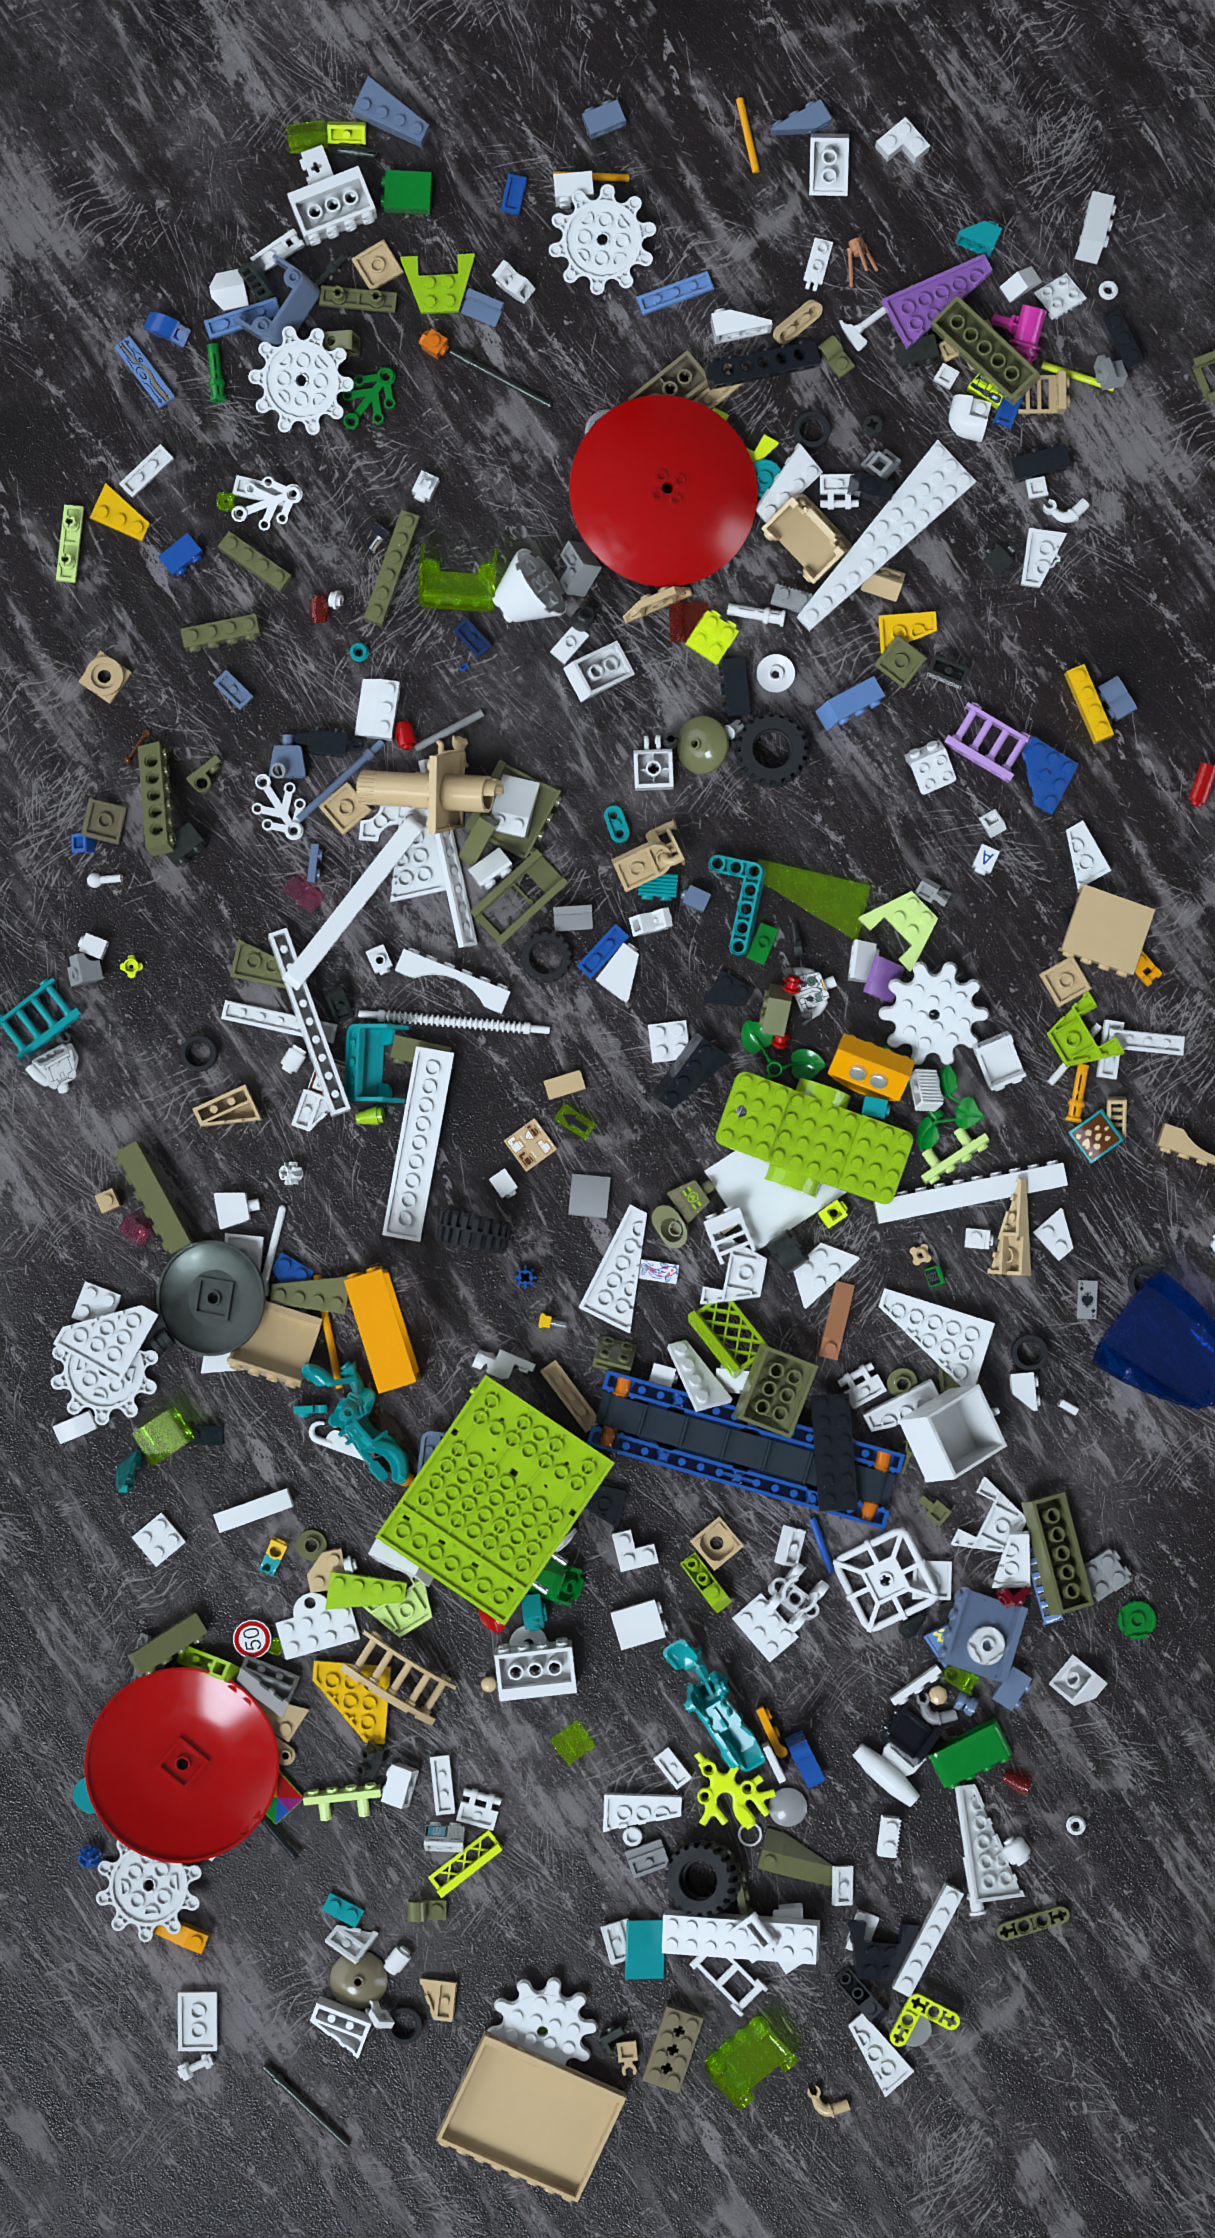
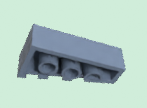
M367 77L352 109L353 116L422 148L430 132L429 124L372 78Z

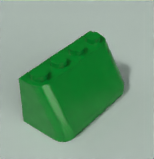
M994 1717L931 1749L927 1755L943 1787H948L951 1790L959 1786L960 1781L964 1779L969 1781L977 1776L976 1773L979 1771H989L994 1768L993 1764L999 1761L1004 1763L1010 1760V1755L1013 1752L998 1721Z

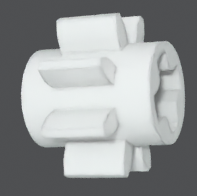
M285 1162L284 1166L280 1168L279 1176L281 1180H285V1185L298 1184V1181L302 1179L303 1170L301 1167H297L298 1162Z

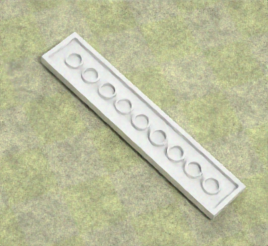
M416 1046L382 1235L417 1242L421 1241L454 1059L453 1052Z

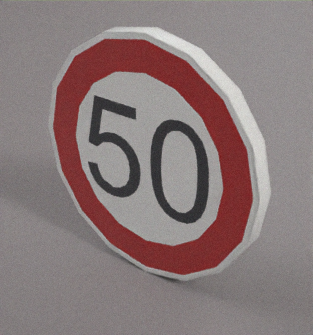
M258 1620L242 1622L236 1628L233 1635L235 1649L244 1657L248 1655L257 1658L264 1655L271 1645L269 1628Z

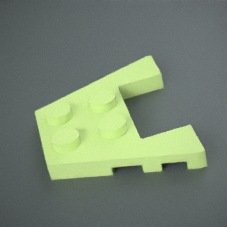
M912 891L857 918L869 931L885 918L911 946L897 960L909 972L912 971L938 920Z
M414 1577L413 1579L410 1578L413 1585L406 1589L405 1602L382 1604L380 1606H362L399 1638L433 1618L426 1586Z

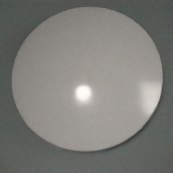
M790 1787L775 1792L776 1797L771 1798L768 1804L771 1818L777 1824L785 1827L800 1823L807 1812L805 1797L798 1790Z

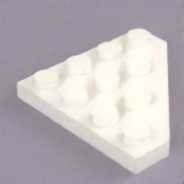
M140 1305L62 1327L53 1344L121 1382L159 1314Z

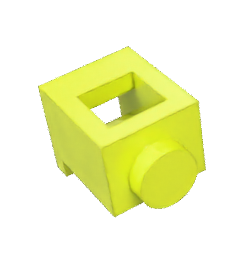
M835 1200L817 1214L829 1229L848 1216L846 1213L848 1208L843 1201L838 1202V1200ZM833 1209L837 1211V1216L835 1217L830 1215V1211Z

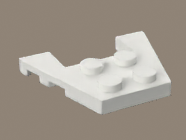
M720 1232L713 1234L715 1242L726 1238ZM731 1239L717 1245L718 1250L724 1251L739 1245V1243ZM747 1247L730 1252L723 1290L703 1286L700 1304L705 1305L759 1298L767 1258Z
M983 1476L976 1492L993 1500L991 1508L976 1537L958 1528L950 1544L1003 1552L1009 1532L1023 1530L1026 1524L1025 1516Z

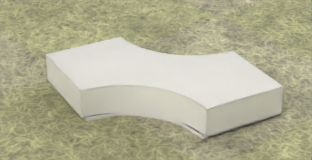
M380 806L378 813L373 818L361 820L359 840L378 842L381 833L387 827L399 825L401 807Z

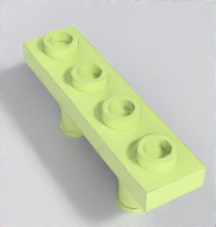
M64 505L56 581L76 583L84 515L83 506Z
M958 1128L954 1134L962 1144V1149L944 1161L939 1160L932 1148L924 1151L922 1155L931 1167L929 1171L921 1175L925 1185L936 1183L940 1180V1175L945 1172L947 1174L951 1173L957 1168L955 1165L961 1161L962 1163L969 1161L972 1158V1154L976 1151L980 1153L988 1147L987 1144L990 1143L988 1136L984 1133L977 1139L972 1140L965 1129Z
M375 1782L366 1783L365 1786L352 1784L347 1785L346 1788L339 1789L334 1786L321 1791L319 1789H309L307 1792H304L303 1801L304 1805H319L321 1821L331 1820L330 1803L357 1800L359 1817H366L370 1815L368 1799L381 1797L382 1789L381 1784H376Z

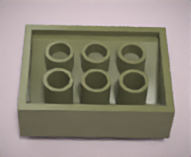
M760 1344L733 1416L791 1439L818 1366Z

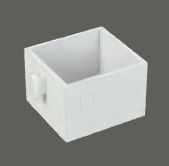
M979 1384L950 1388L898 1420L925 1477V1482L956 1479L1007 1446L994 1418L1000 1411L997 1407H989Z

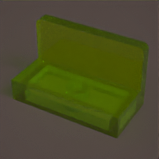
M324 120L286 126L290 153L304 152L320 145L323 148H328Z

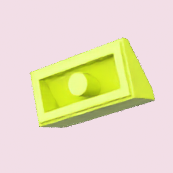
M328 121V144L366 145V122Z

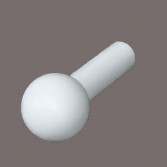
M91 873L87 877V883L92 888H97L103 883L123 882L122 874L101 876L98 873Z

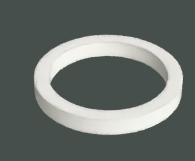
M755 1824L754 1826H756L759 1830V1838L755 1843L752 1844L745 1843L741 1839L740 1833L743 1826H740L738 1830V1838L743 1845L750 1847L755 1846L760 1842L762 1838V1831L757 1824Z

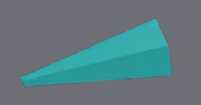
M136 1450L117 1466L115 1486L118 1492L128 1493L134 1490L135 1471L140 1469L142 1450Z

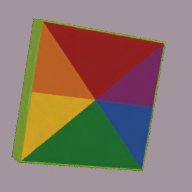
M280 1770L275 1794L266 1812V1815L275 1825L303 1800V1795Z

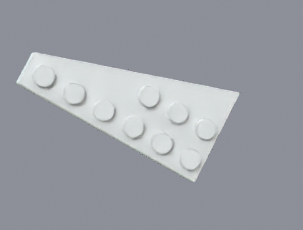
M401 807L398 829L409 815L425 828L394 867L390 903L446 891L434 834H428V828L426 827L429 809H415L413 807Z

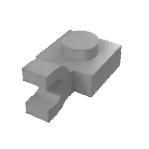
M923 877L914 894L930 903L934 899L945 907L952 893L946 890L940 891V885Z

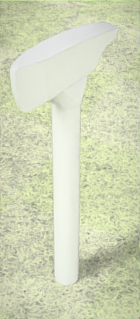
M881 307L855 326L845 324L842 320H839V323L851 344L857 351H860L867 344V340L861 336V333L887 312L884 307Z

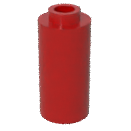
M1200 762L1188 798L1192 805L1202 807V805L1207 804L1215 781L1214 765Z

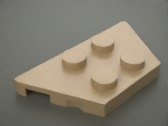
M663 587L658 590L659 593L652 596L651 594L642 596L641 600L623 616V619L627 624L690 597L693 593L689 587Z

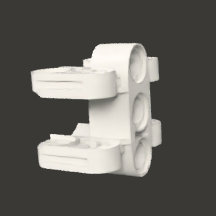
M799 1562L791 1568L784 1579L776 1578L769 1584L768 1591L772 1597L762 1609L769 1615H772L781 1603L794 1613L786 1625V1628L793 1633L806 1620H812L819 1614V1606L816 1602L821 1599L829 1588V1585L821 1580L812 1588L809 1594H806L794 1585L806 1569ZM775 1583L782 1585L779 1592L775 1589ZM791 1594L796 1595L798 1598L797 1604L791 1602ZM813 1609V1615H808L807 1612Z

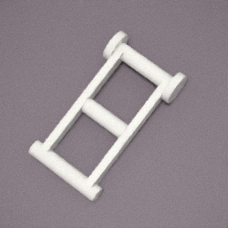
M696 1956L689 1964L693 1969L698 1967L732 2002L731 2008L740 2017L744 2015L742 2010L762 1990L765 1992L768 1990V1987L759 1978L754 1980L733 1958H727L732 1965L718 1980L700 1964L707 1956ZM737 1970L755 1986L740 2002L723 1987Z

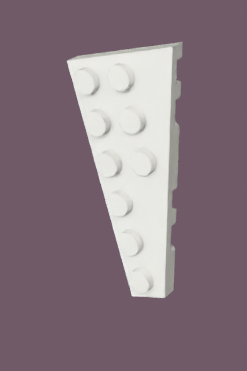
M629 1205L579 1306L580 1309L628 1333L631 1330L647 1217L646 1212L632 1205Z
M976 1785L955 1787L971 1903L1024 1897L1023 1891L1020 1890L1016 1882L1018 1879L1012 1873L1009 1861L1002 1853V1843L998 1834H995L991 1826L993 1823L987 1817L984 1810L985 1805Z

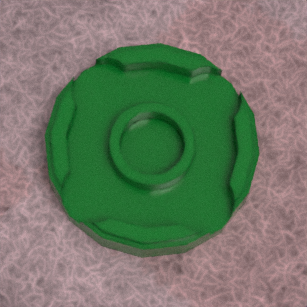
M1134 1600L1121 1607L1117 1623L1124 1635L1132 1639H1142L1149 1636L1154 1630L1156 1615L1148 1604Z

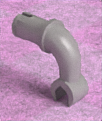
M924 1693L926 1698L924 1702L919 1700V1695L916 1696V1703L920 1705L922 1716L927 1722L940 1727L941 1724L958 1720L955 1709L940 1713L938 1711L933 1712L928 1705L930 1701L928 1694Z

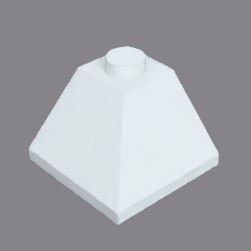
M1074 1655L1069 1658L1049 1683L1052 1688L1074 1706L1095 1699L1108 1684Z

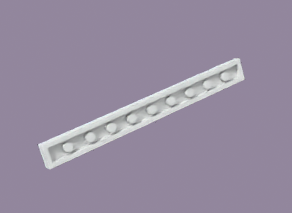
M429 759L418 761L420 772L429 773L427 768ZM453 830L434 834L458 947L478 945Z

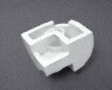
M954 395L949 412L951 429L962 438L982 442L992 402L976 399L970 395Z

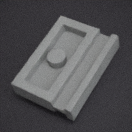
M661 1838L624 1851L634 1879L667 1867L666 1865L669 1861Z

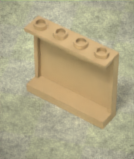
M1085 884L1080 885L1078 889L1079 896L1062 947H1059L1058 951L1063 952L1062 955L1073 959L1074 956L1081 958L1080 962L1091 965V963L1098 964L1099 969L1109 971V969L1115 970L1116 974L1122 977L1134 975L1155 909Z
M266 1301L263 1318L258 1329L243 1346L230 1352L227 1364L234 1370L240 1371L244 1369L250 1375L257 1377L259 1375L265 1376L271 1382H284L290 1388L301 1387L304 1379L301 1376V1368L303 1365L309 1364L323 1319Z

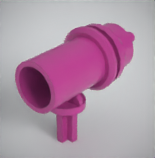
M1022 305L1020 316L1012 315L1009 318L994 314L991 325L1008 329L1009 334H1014V338L1008 340V342L1012 344L1011 347L1032 365L1033 361L1038 357V354L1035 353L1036 350H1041L1037 345L1047 311Z

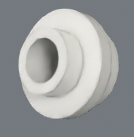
M1104 281L1099 287V295L1105 300L1114 299L1118 293V287L1112 281ZM1106 288H1110V289H1111V293H1110V294H1107V293L1105 292V289H1106Z
M336 590L330 593L328 604L333 609L338 610L344 603V596L341 594V591Z
M351 1556L343 1559L345 1573L354 1574V1571L357 1570L356 1559H352Z
M1074 1815L1068 1818L1066 1828L1069 1833L1079 1835L1085 1830L1086 1824L1082 1817ZM1073 1822H1079V1827L1073 1828Z

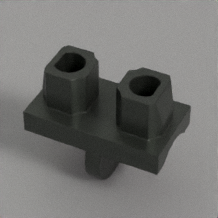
M373 1739L368 1740L367 1747L361 1749L360 1755L363 1761L357 1764L356 1767L358 1774L368 1776L372 1780L377 1779L380 1765L387 1762V1756L384 1754L385 1749L376 1745Z

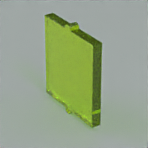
M578 1720L550 1739L557 1750V1754L561 1755L568 1766L595 1747V1744L588 1736V1731L583 1729Z

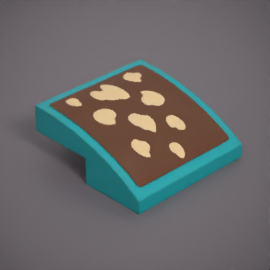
M1100 1109L1068 1132L1090 1163H1093L1125 1140L1103 1109Z

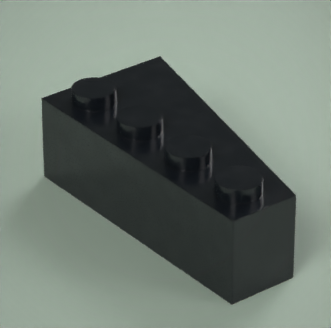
M696 1032L652 1092V1095L673 1110L732 1058Z

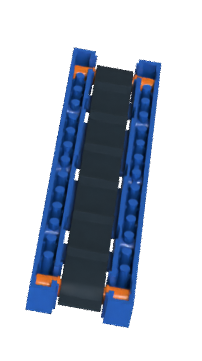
M607 1370L602 1389L608 1390L607 1392L609 1393L612 1391L613 1395L603 1392L595 1423L600 1425L591 1426L587 1440L589 1446L818 1510L817 1489L805 1486L806 1483L817 1486L812 1427L796 1423L790 1439L734 1417L733 1413L736 1408L734 1405L724 1404L696 1412L685 1391ZM637 1398L640 1400L647 1401L648 1404H644L630 1399ZM667 1407L684 1411L685 1415L672 1412L666 1409ZM741 1428L755 1431L760 1434L759 1436L750 1433H746L741 1431ZM624 1432L635 1434L639 1437L635 1438L632 1436L625 1435ZM853 1439L854 1460L866 1463L869 1466L866 1467L855 1463L857 1498H860L857 1499L858 1509L828 1511L825 1513L885 1529L889 1510L885 1509L882 1505L888 1506L896 1475L886 1471L890 1470L891 1473H900L905 1454ZM657 1441L676 1446V1448L657 1444ZM731 1463L750 1467V1470L731 1465Z

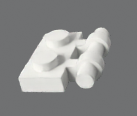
M854 474L820 475V495H828V500H820V508L834 510V508L845 507V509L859 507V500H851V495L847 494L850 476ZM834 495H845V500H834Z
M871 1362L865 1366L862 1364L856 1371L850 1374L846 1373L843 1375V1378L837 1380L840 1387L846 1384L849 1385L850 1389L844 1393H849L852 1409L887 1391L878 1374L870 1377L868 1372L874 1369ZM863 1375L865 1381L855 1386L853 1380Z
M465 1788L463 1796L470 1797L469 1803L461 1801L456 1821L493 1831L498 1811L491 1809L492 1804L500 1806L502 1798L496 1797L492 1793L478 1792V1789L473 1788L471 1790ZM475 1800L487 1802L486 1807L475 1805Z

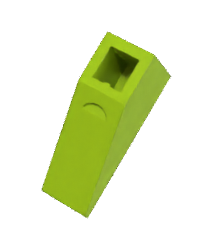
M696 1552L680 1563L716 1613H719L732 1603V1600Z

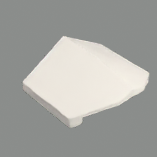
M238 269L216 273L209 286L211 298L223 311L249 306L244 280L237 271Z

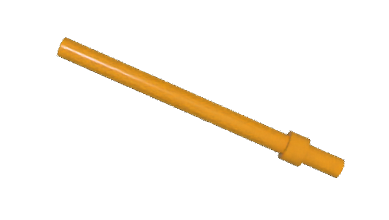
M321 1274L315 1275L313 1278L321 1279ZM320 1311L334 1380L341 1379L329 1313ZM343 1385L336 1386V1389L343 1388Z

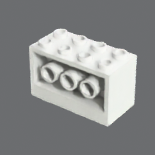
M359 166L287 194L307 246L310 244L311 246L318 245L325 238L333 239L345 230L346 232L353 231L358 225L363 223L364 225L371 224L377 218L375 206Z
M561 1637L553 1642L543 1639L538 1640L537 1644L519 1642L517 1643L518 1646L510 1647V1644L498 1645V1648H495L494 1657L500 1701L577 1693L572 1639L568 1640L567 1637Z

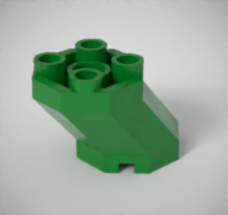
M550 1559L536 1579V1581L547 1587L549 1592L545 1595L533 1586H531L528 1592L540 1594V1597L569 1607L572 1604L569 1602L572 1600L576 1601L584 1585V1579L580 1578L582 1570L569 1565L563 1566L559 1562Z

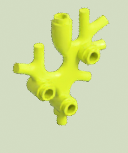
M701 1751L694 1755L699 1762L698 1766L701 1768L702 1774L710 1779V1786L702 1787L697 1792L698 1801L705 1805V1812L699 1821L700 1824L706 1826L712 1816H715L722 1825L728 1822V1819L717 1805L718 1796L725 1792L732 1796L734 1815L743 1828L746 1827L747 1830L756 1824V1818L746 1806L747 1800H752L764 1817L770 1813L764 1804V1800L776 1797L774 1789L765 1792H758L756 1790L757 1785L764 1781L760 1775H757L752 1780L745 1779L740 1784H737L735 1782V1775L739 1767L730 1768L726 1774H722L717 1770L716 1764L708 1757L705 1758ZM707 1765L712 1766L710 1771L705 1770ZM746 1784L751 1786L749 1790L744 1789ZM707 1792L709 1795L707 1798H703L701 1794Z

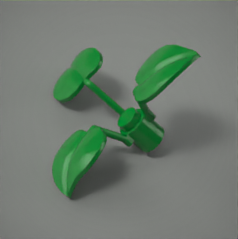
M745 1021L741 1032L742 1044L751 1054H756L762 1049L768 1061L767 1073L769 1075L766 1079L769 1080L772 1077H777L782 1073L783 1069L792 1066V1074L798 1080L800 1078L810 1080L825 1067V1062L817 1053L804 1048L792 1053V1063L781 1065L779 1061L771 1060L764 1047L771 1044L773 1035L762 1033V1026L759 1025V1022Z
M945 1065L938 1074L940 1078L939 1087L944 1098L948 1096L959 1104L955 1108V1115L957 1117L935 1120L934 1122L931 1117L924 1118L917 1129V1143L922 1151L932 1148L939 1139L937 1124L956 1121L959 1128L967 1129L985 1117L973 1098L965 1097L960 1101L952 1096V1093L957 1090L958 1080L955 1071L950 1065Z

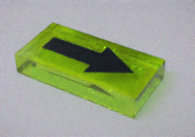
M563 1104L554 1118L556 1122L585 1141L596 1126L595 1123L566 1104Z

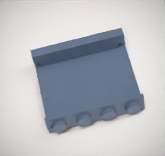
M959 1587L954 1596V1607L949 1613L948 1627L945 1628L943 1633V1644L938 1650V1661L997 1682L1007 1683L1028 1608L1015 1605L1006 1608L995 1598L969 1590L968 1587ZM981 1626H990L998 1629L1005 1640L1002 1658L992 1665H982L975 1662L970 1657L967 1649L970 1634ZM988 1640L983 1643L985 1651L990 1649V1642Z

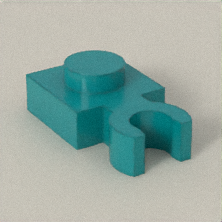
M327 1405L294 1406V1414H298L299 1418L310 1417V1413L328 1412Z

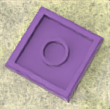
M875 955L863 992L893 1004L895 994L889 990L888 985L892 979L901 980L905 967Z

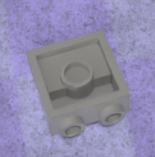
M1109 1548L1084 1563L1090 1591L1098 1602L1131 1581L1129 1578L1131 1576L1130 1571L1126 1566L1122 1567L1118 1561L1121 1558L1115 1550L1111 1551Z

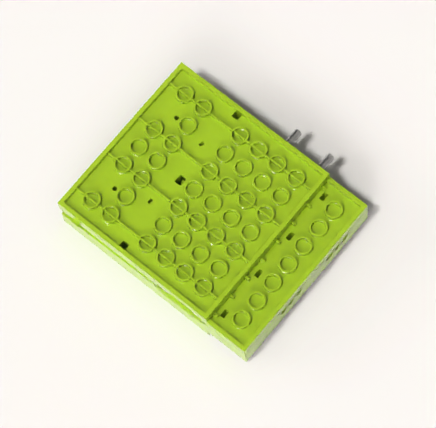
M485 1375L478 1387L473 1386L469 1391L472 1394L375 1538L505 1626L531 1586L545 1595L549 1592V1589L536 1581L550 1558H553L563 1566L567 1565L568 1560L555 1551L614 1465V1462Z

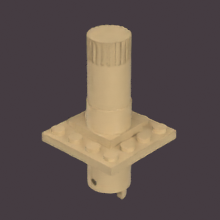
M465 751L431 755L427 762L429 773L362 770L357 779L356 786L357 797L362 805L429 809V815L426 820L428 834L464 828V811L488 813L493 807L496 794H504V786L501 780L492 779L491 776L465 775Z

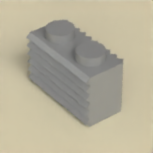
M778 583L775 586L770 604L800 613L813 595L812 593L801 592V590H794V588L783 587V585Z

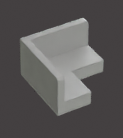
M568 540L560 554L567 565V569L559 583L566 594L584 597L602 566L586 543Z

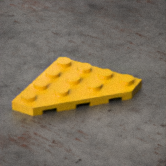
M314 1660L313 1682L322 1690L334 1707L338 1709L350 1726L354 1728L365 1743L373 1739L375 1744H385L388 1702L369 1691L368 1687L361 1682L357 1683L340 1670L343 1662ZM345 1663V1664L351 1666L352 1664H355V1663ZM363 1664L361 1673L367 1677L369 1675L372 1676L378 1665ZM386 1666L378 1679V1684L386 1690L388 1687L390 1688L391 1666Z

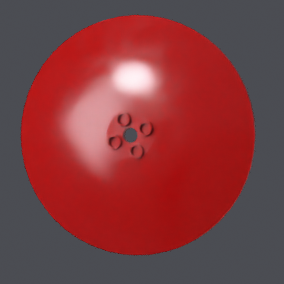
M650 395L635 398L616 406L604 414L589 429L573 459L569 478V498L573 518L581 537L591 552L603 564L620 576L640 584L655 587H673L691 584L710 576L726 565L739 551L754 521L757 507V480L753 462L746 446L736 431L720 415L708 407L687 398L672 395ZM664 483L671 485V493L667 494L662 490Z
M174 1667L158 1670L137 1678L116 1693L105 1705L97 1717L88 1738L85 1751L84 1774L88 1795L97 1816L119 1842L134 1852L150 1859L169 1863H192L207 1860L227 1852L248 1837L258 1826L275 1794L279 1774V1753L276 1737L268 1717L262 1707L244 1688L230 1679L228 1681L230 1684L211 1677L207 1675L210 1673L208 1670ZM184 1758L188 1761L186 1769H179L177 1767L179 1759Z

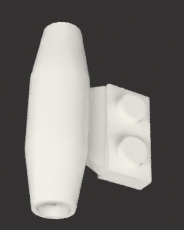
M863 1743L853 1752V1757L864 1771L890 1795L909 1807L920 1797L906 1776L913 1774L923 1762L915 1766L888 1743L884 1746L882 1756Z

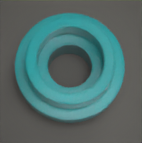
M355 643L351 646L350 656L354 661L362 662L367 659L369 650L365 644ZM358 649L363 651L361 656L356 655Z

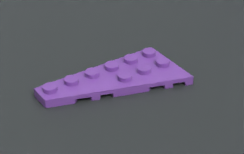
M985 254L882 299L881 303L906 350L931 329L930 322L956 296L963 300L992 273L993 269Z

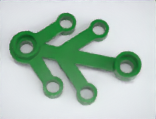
M383 367L378 370L377 374L365 376L358 374L354 377V384L357 387H362L365 383L376 382L373 388L343 391L342 398L345 402L365 397L353 413L345 415L343 422L347 429L353 430L358 427L359 418L371 402L374 424L381 425L384 422L379 401V392L383 387L386 397L384 400L385 408L388 410L395 408L396 403L392 396L391 385L394 383L396 376L391 368ZM388 374L390 378L388 380H384L382 378L383 375ZM362 378L363 382L361 384L356 383V379ZM350 393L351 398L346 399L344 395ZM387 401H392L393 405L388 407L386 403ZM381 416L382 419L381 421L377 422L375 421V417ZM350 419L355 420V424L349 425L348 421Z

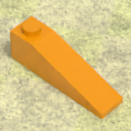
M179 1920L181 1930L177 1934L169 1933L163 1925H158L154 1928V1934L199 1954L203 1953L211 1933Z

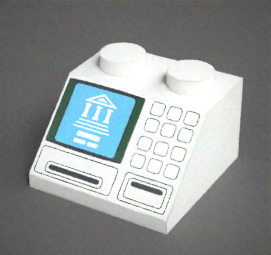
M430 1822V1825L425 1826V1851L464 1853L465 1828L460 1823H449V1826H441L442 1823Z

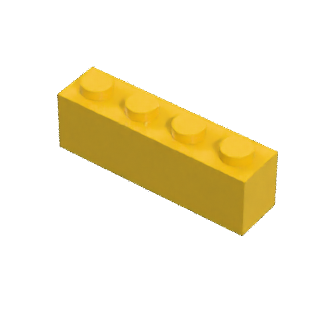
M1085 664L1066 671L1064 675L1093 744L1111 738L1114 735Z

